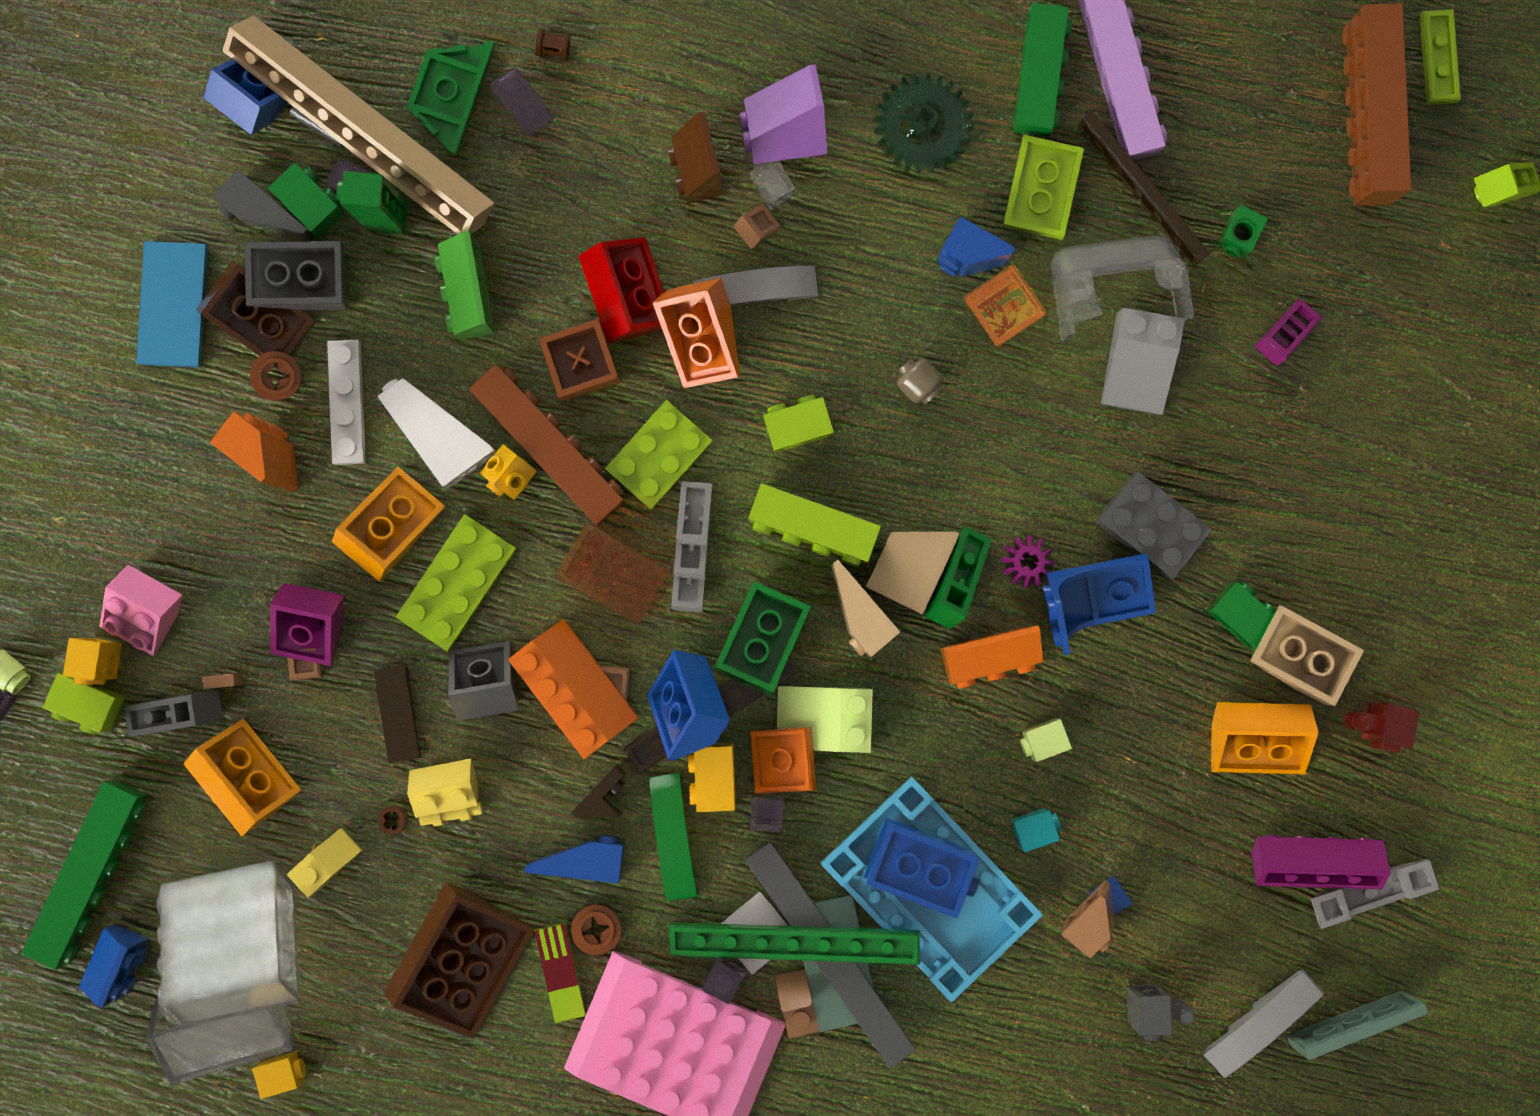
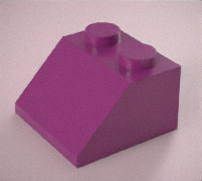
M283 583L270 603V654L331 666L344 620V595ZM316 648V651H297L303 649Z

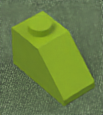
M1533 162L1507 164L1474 178L1476 184L1474 187L1475 196L1482 203L1483 207L1498 206L1540 192V181Z

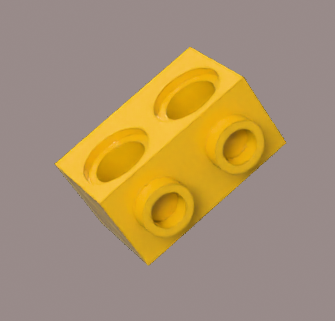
M69 638L63 676L74 677L73 683L90 686H93V684L105 685V680L117 679L123 642L96 638Z

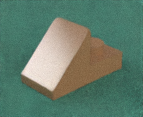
M805 968L776 974V986L789 1039L819 1032Z

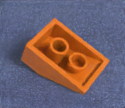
M721 278L666 290L653 302L683 388L740 376L732 310Z

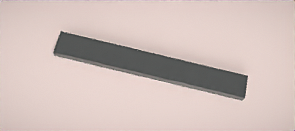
M771 841L745 859L790 926L830 927ZM815 961L889 1068H892L916 1051L909 1038L855 962Z

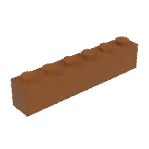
M497 364L492 366L469 388L470 392L596 526H601L625 503L621 497L624 491L613 479L607 483L599 474L604 469L591 456L586 460L578 452L582 446L571 434L566 437L562 435L557 429L561 426V423L549 411L544 415L536 407L540 401L529 389L522 392L515 383L519 379L507 366L503 370Z

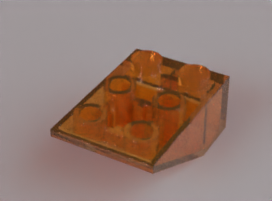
M587 522L555 577L639 625L670 571Z

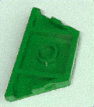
M486 41L483 45L469 47L457 45L450 49L426 50L407 109L454 156L458 157L496 47L494 42Z

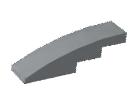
M681 481L672 610L703 612L712 483Z
M1303 969L1299 970L1253 1003V1009L1231 1024L1225 1035L1204 1049L1203 1055L1226 1078L1289 1028L1324 995V992Z

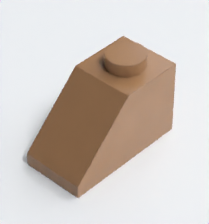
M1105 880L1066 918L1061 933L1064 938L1090 959L1099 950L1101 952L1106 951L1114 940L1112 932L1115 919L1109 882Z

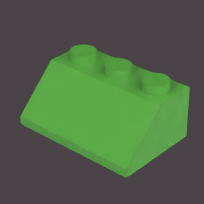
M465 231L439 243V254H435L437 270L439 273L443 272L445 283L440 285L441 296L444 303L448 302L450 314L445 315L447 329L458 340L495 334L480 245L470 231Z

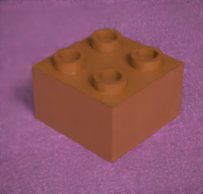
M599 319L539 338L558 398L562 402L621 383Z

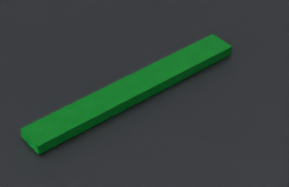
M671 922L669 925L670 956L920 965L921 962L920 930Z

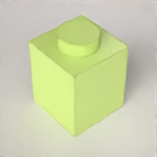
M1055 718L1022 731L1024 738L1020 739L1021 747L1025 756H1031L1033 761L1038 762L1072 749L1061 719Z

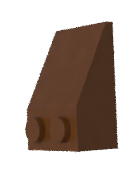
M705 111L698 112L671 137L673 147L667 149L671 166H678L680 177L675 178L679 196L685 195L687 204L723 195L721 173Z
M234 260L231 261L196 308L199 314L259 356L262 353L274 350L290 354L315 320L303 310L247 306L245 268Z

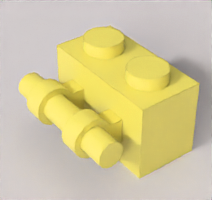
M471 758L409 770L407 795L415 818L419 817L421 826L433 824L436 827L444 825L445 821L455 819L466 821L471 820L472 816L483 814L482 803L478 802V780Z

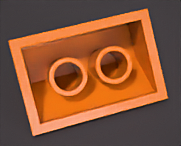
M1039 625L1027 626L940 648L949 684L957 683L958 689L976 685V678L987 676L988 681L1005 678V671L1017 669L1018 674L1037 670L1035 664L1043 662Z

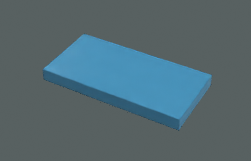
M144 241L137 364L201 368L204 317L199 314L196 308L206 296L208 245Z

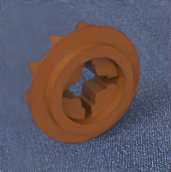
M274 350L262 353L253 362L250 370V380L255 391L262 397L269 400H283L293 395L298 389L301 382V371L298 363L289 354ZM274 363H277L279 372L290 375L279 378L277 388H274L272 378L261 375L272 372Z
M589 905L580 910L574 917L571 935L576 946L583 952L590 955H602L612 950L618 943L621 936V922L615 911L604 905ZM593 917L598 925H609V927H606L601 932V942L596 938L595 933H584L592 927Z

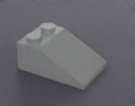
M1122 308L1116 314L1101 399L1102 405L1157 415L1163 414L1180 350L1184 318Z

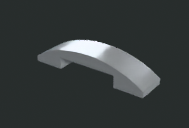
M815 266L764 268L693 281V284L721 278L731 306L781 299L791 301L818 297Z
M1430 859L1390 867L1391 874L1383 889L1329 888L1314 895L1310 899L1320 928L1323 929L1350 920L1353 915L1403 898L1413 899L1440 890Z

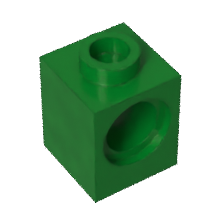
M1239 205L1232 212L1217 245L1223 247V251L1230 256L1240 258V256L1246 257L1252 252L1268 218ZM1235 228L1245 230L1247 240L1238 239L1235 235Z

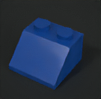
M233 59L211 69L203 96L205 100L251 135L270 125L288 103Z
M960 216L942 247L936 262L940 263V268L949 275L956 276L959 274L964 277L1005 266L1015 247Z

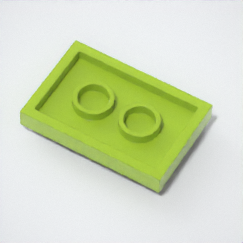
M1023 135L1002 227L1063 240L1084 148Z
M666 400L605 469L649 509L653 510L712 444L713 440Z

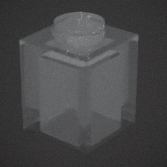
M780 161L758 163L753 166L754 170L750 172L751 181L769 211L795 196L796 188Z

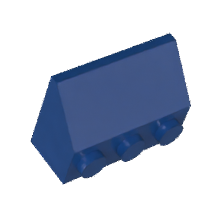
M673 650L647 694L667 758L672 761L715 744L722 732L727 729L730 721L707 657Z

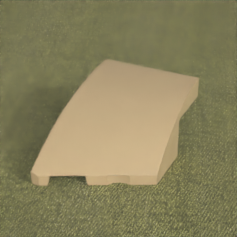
M955 531L891 532L865 587L919 614H923L960 533Z

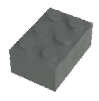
M1139 471L1129 476L1093 522L1132 554H1147L1150 568L1165 580L1174 579L1212 531L1209 526Z

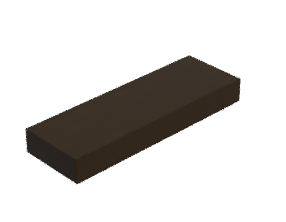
M407 666L374 671L388 763L421 758Z

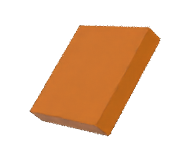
M811 727L750 731L755 794L817 790Z

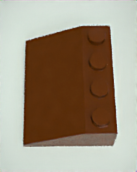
M446 881L384 992L394 1008L474 1039L535 928L474 893Z

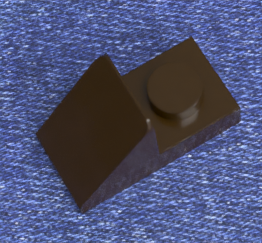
M616 765L571 814L575 817H619L622 814L621 811L605 795L608 793L612 797L625 784L621 778L626 773Z

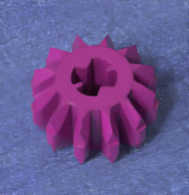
M1032 535L1026 536L1025 544H1023L1019 537L1014 538L1013 541L1016 549L1009 545L1004 548L1012 556L1001 558V563H1010L1011 566L1003 570V574L1008 575L1014 572L1015 575L1011 579V583L1014 585L1023 577V588H1029L1031 579L1036 586L1041 585L1042 581L1039 574L1047 578L1046 573H1049L1044 566H1054L1055 564L1054 560H1045V556L1051 554L1052 549L1040 550L1044 544L1043 539L1037 540L1033 546ZM1024 553L1027 557L1032 556L1035 562L1031 563L1033 566L1031 570L1028 566L1022 567L1020 563L1021 560H1024L1022 557Z

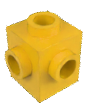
M502 444L494 456L488 459L480 474L489 481L486 487L496 495L501 497L505 493L515 500L519 493L526 488L537 470Z

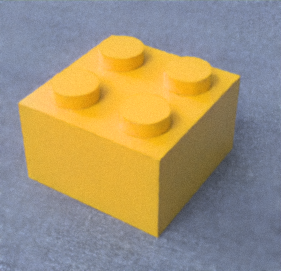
M716 743L689 754V773H695V783H691L689 788L690 805L696 804V812L735 811L734 743Z

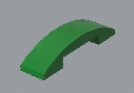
M680 773L649 777L654 828L666 901L697 897Z

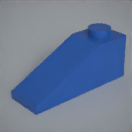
M602 834L600 839H592L529 862L525 866L524 873L619 883L622 875L625 842H619L618 836Z

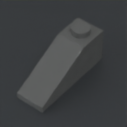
M238 169L213 195L221 203L217 209L231 221L237 217L244 224L311 240L314 237L310 231Z
M219 690L124 706L129 737L223 721Z

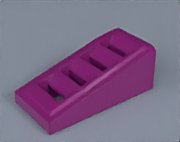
M1299 297L1255 347L1273 364L1279 366L1323 317ZM1297 312L1309 324L1306 326L1293 313ZM1288 321V322H1289L1294 328H1296L1300 333L1298 334L1296 331H1294V330H1293L1288 324H1286L1285 322ZM1279 330L1285 337H1287L1291 341V343L1286 341L1280 334L1277 333V331Z

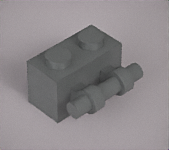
M1158 984L1126 985L1128 1023L1145 1040H1162L1163 1035H1172V1019H1176L1177 1022L1183 1025L1193 1022L1194 1011L1181 999L1170 998V995Z

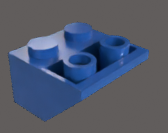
M117 924L103 929L79 985V988L96 1006L103 1008L131 992L136 978L133 977L137 966L142 965L148 954V949L145 947L149 938Z

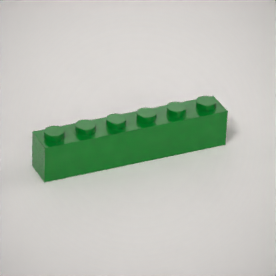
M115 779L103 781L22 950V955L53 970L70 964L74 960L79 950L76 944L80 936L85 935L92 923L90 915L94 907H98L105 896L106 890L103 889L105 883L117 871L119 866L117 858L121 850L127 848L133 837V833L130 831L135 821H139L146 810L144 802L147 794Z

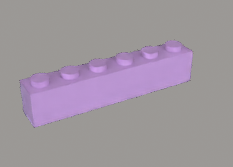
M1078 0L1118 143L1133 161L1160 154L1166 146L1165 143H1167V132L1164 125H1160L1158 121L1159 105L1156 96H1151L1148 86L1151 82L1148 67L1142 65L1140 55H1142V45L1139 37H1134L1132 30L1134 18L1131 8H1126L1124 0Z

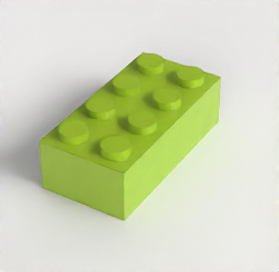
M762 483L748 518L749 523L753 524L752 528L756 532L770 536L772 531L782 534V541L795 546H800L801 542L813 546L812 552L829 557L831 552L842 556L841 562L857 568L860 566V563L866 564L869 561L881 527L880 525Z

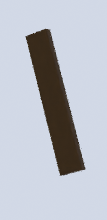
M1091 110L1084 115L1078 124V128L1190 263L1196 266L1210 252Z
M789 660L777 686L797 674ZM732 679L718 687L729 717L765 695ZM658 727L653 728L623 748L639 774L667 757Z

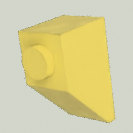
M340 828L310 852L287 876L309 898L319 892L363 850L343 828Z

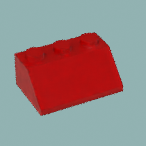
M646 237L599 242L578 256L607 343L631 340L662 329L653 302L664 293V289Z

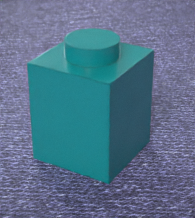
M1047 808L1010 819L1019 847L1024 853L1060 840L1057 833L1062 831L1056 813L1051 814Z

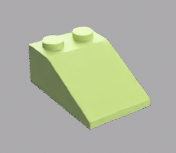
M778 686L777 729L811 727L813 750L871 753L873 689Z

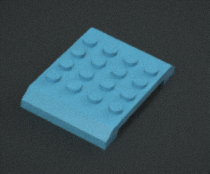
M912 776L820 862L832 877L851 894L883 929L920 930L921 962L917 966L951 1003L1043 916ZM885 818L972 850L980 857L973 876L979 879L977 891L973 897L966 895L957 919L866 884L867 879L863 876Z

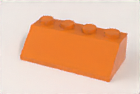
M233 411L209 443L260 482L292 492H296L299 488L294 445L286 439L289 434L276 424H271L258 416L255 417L249 412L242 415Z
M565 619L533 639L508 659L583 759L589 757L639 718Z

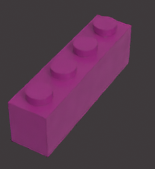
M1266 835L1257 837L1251 852L1256 886L1383 889L1391 874L1384 840H1371L1369 838L1340 839L1338 837L1308 838L1306 836L1292 838Z

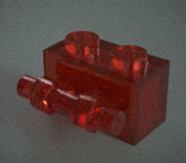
M1368 702L1366 713L1350 711L1343 717V723L1350 730L1362 731L1361 739L1370 740V747L1400 753L1401 747L1413 748L1420 711L1390 704Z

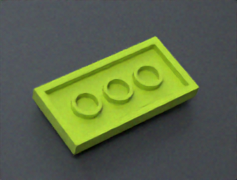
M464 514L396 618L449 652L518 548Z

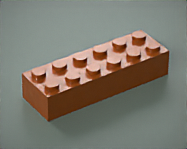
M1403 3L1365 4L1344 26L1342 32L1343 44L1347 45V56L1345 57L1343 67L1344 74L1348 75L1345 103L1350 109V117L1346 123L1347 135L1351 136L1348 165L1352 166L1353 177L1349 182V194L1354 199V206L1391 205L1411 191Z

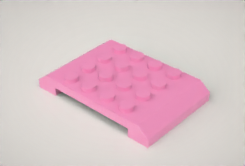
M613 950L564 1069L582 1080L667 1116H748L786 1024L785 1021L759 1010L757 1012L648 967L638 959Z

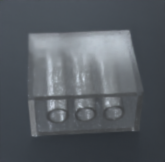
M273 860L160 885L157 910L161 916V927L157 929V939L161 945V957L157 960V967L161 976L158 1001L162 1008L184 1026L189 1027L300 1002L294 886Z

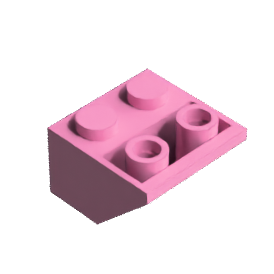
M127 565L105 587L100 627L109 634L116 635L132 644L136 649L143 650L154 656L178 616L182 594Z

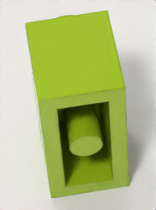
M815 394L799 398L797 405L786 408L785 403L768 408V414L763 415V419L774 454L833 436L834 431L823 397L816 399Z
M57 673L42 708L51 711V717L66 723L72 720L81 724L79 729L89 734L97 735L98 732L111 731L125 696L97 684H93V686L73 683L74 677L63 676V673Z

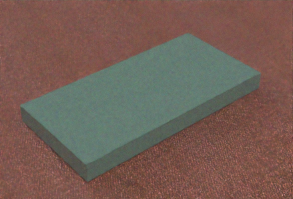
M851 894L814 902L830 927L860 928ZM803 961L819 1032L858 1024L815 961ZM855 962L873 987L868 963Z
M1401 990L1290 1033L1287 1037L1291 1047L1306 1059L1311 1060L1429 1013L1424 1002Z

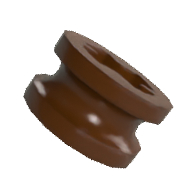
M395 805L383 809L377 821L381 831L385 834L393 835L400 833L407 827L409 818L405 809ZM391 812V815L396 813L399 815L397 820L398 828L395 825L391 827L387 825L389 821L387 814Z

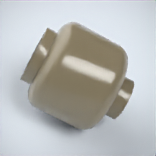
M911 358L898 370L901 376L897 381V386L915 404L920 402L927 404L943 389L940 385L943 380L942 375L925 358L919 359L917 362Z

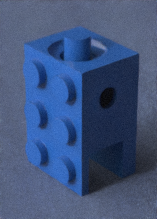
M885 818L863 877L867 879V885L957 919L966 895L973 897L977 891L979 879L973 876L980 857L972 850Z

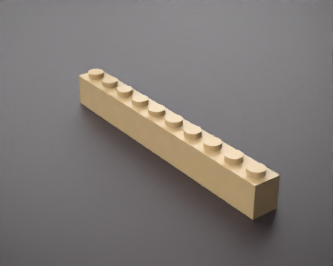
M253 15L229 27L223 47L225 54L375 171L383 175L388 181L456 234L470 231L472 234L485 225L494 205L492 200Z

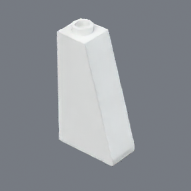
M403 378L399 381L394 379L388 382L382 388L383 393L377 396L439 483L446 489L451 488L479 468L497 452L495 448Z

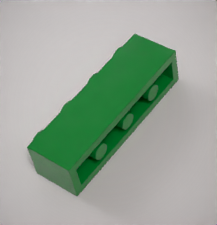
M1031 3L1026 22L1012 130L1014 133L1049 137L1053 128H1058L1061 109H1056L1057 97L1062 98L1065 79H1060L1061 67H1066L1068 59V49L1064 48L1065 37H1070L1072 29V19L1067 18L1069 7Z
M344 171L343 181H339L337 184V199L340 200V204L368 232L405 235L408 204L388 180L381 174Z

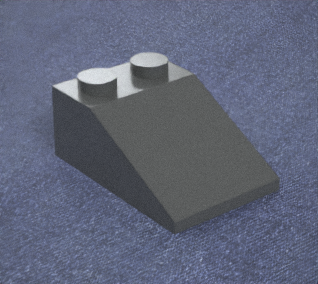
M341 241L245 243L246 305L311 311L347 310L345 248Z

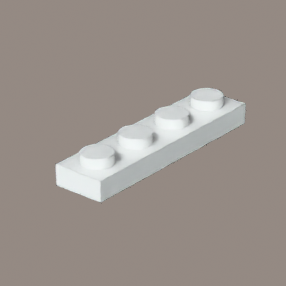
M327 341L332 464H366L361 341Z

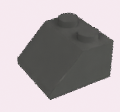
M510 640L449 651L448 696L457 721L519 710L516 671L508 661L513 656Z

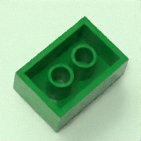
M753 581L717 660L715 672L772 697L808 618L811 606Z

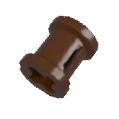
M539 28L535 46L536 56L541 57L542 54L558 56L561 57V60L567 61L571 44L570 33L565 32L564 35L548 33L545 29Z

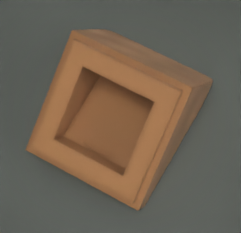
M763 203L741 215L734 224L735 230L750 249L760 245L781 228L780 224Z

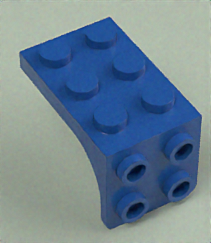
M1147 554L1046 573L1048 585L1043 586V592L1049 613H1047L1049 625L1053 633L1055 647L1061 646L1064 655H1070L1068 641L1071 636L1083 628L1156 613Z

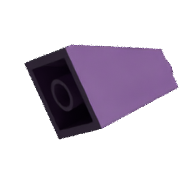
M816 64L809 65L744 99L745 112L740 113L742 132L748 131V133H743L745 152H752L753 164L827 154L824 104Z

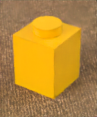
M297 1051L261 1061L252 1068L260 1099L297 1089L305 1082V1063L303 1059L298 1058Z

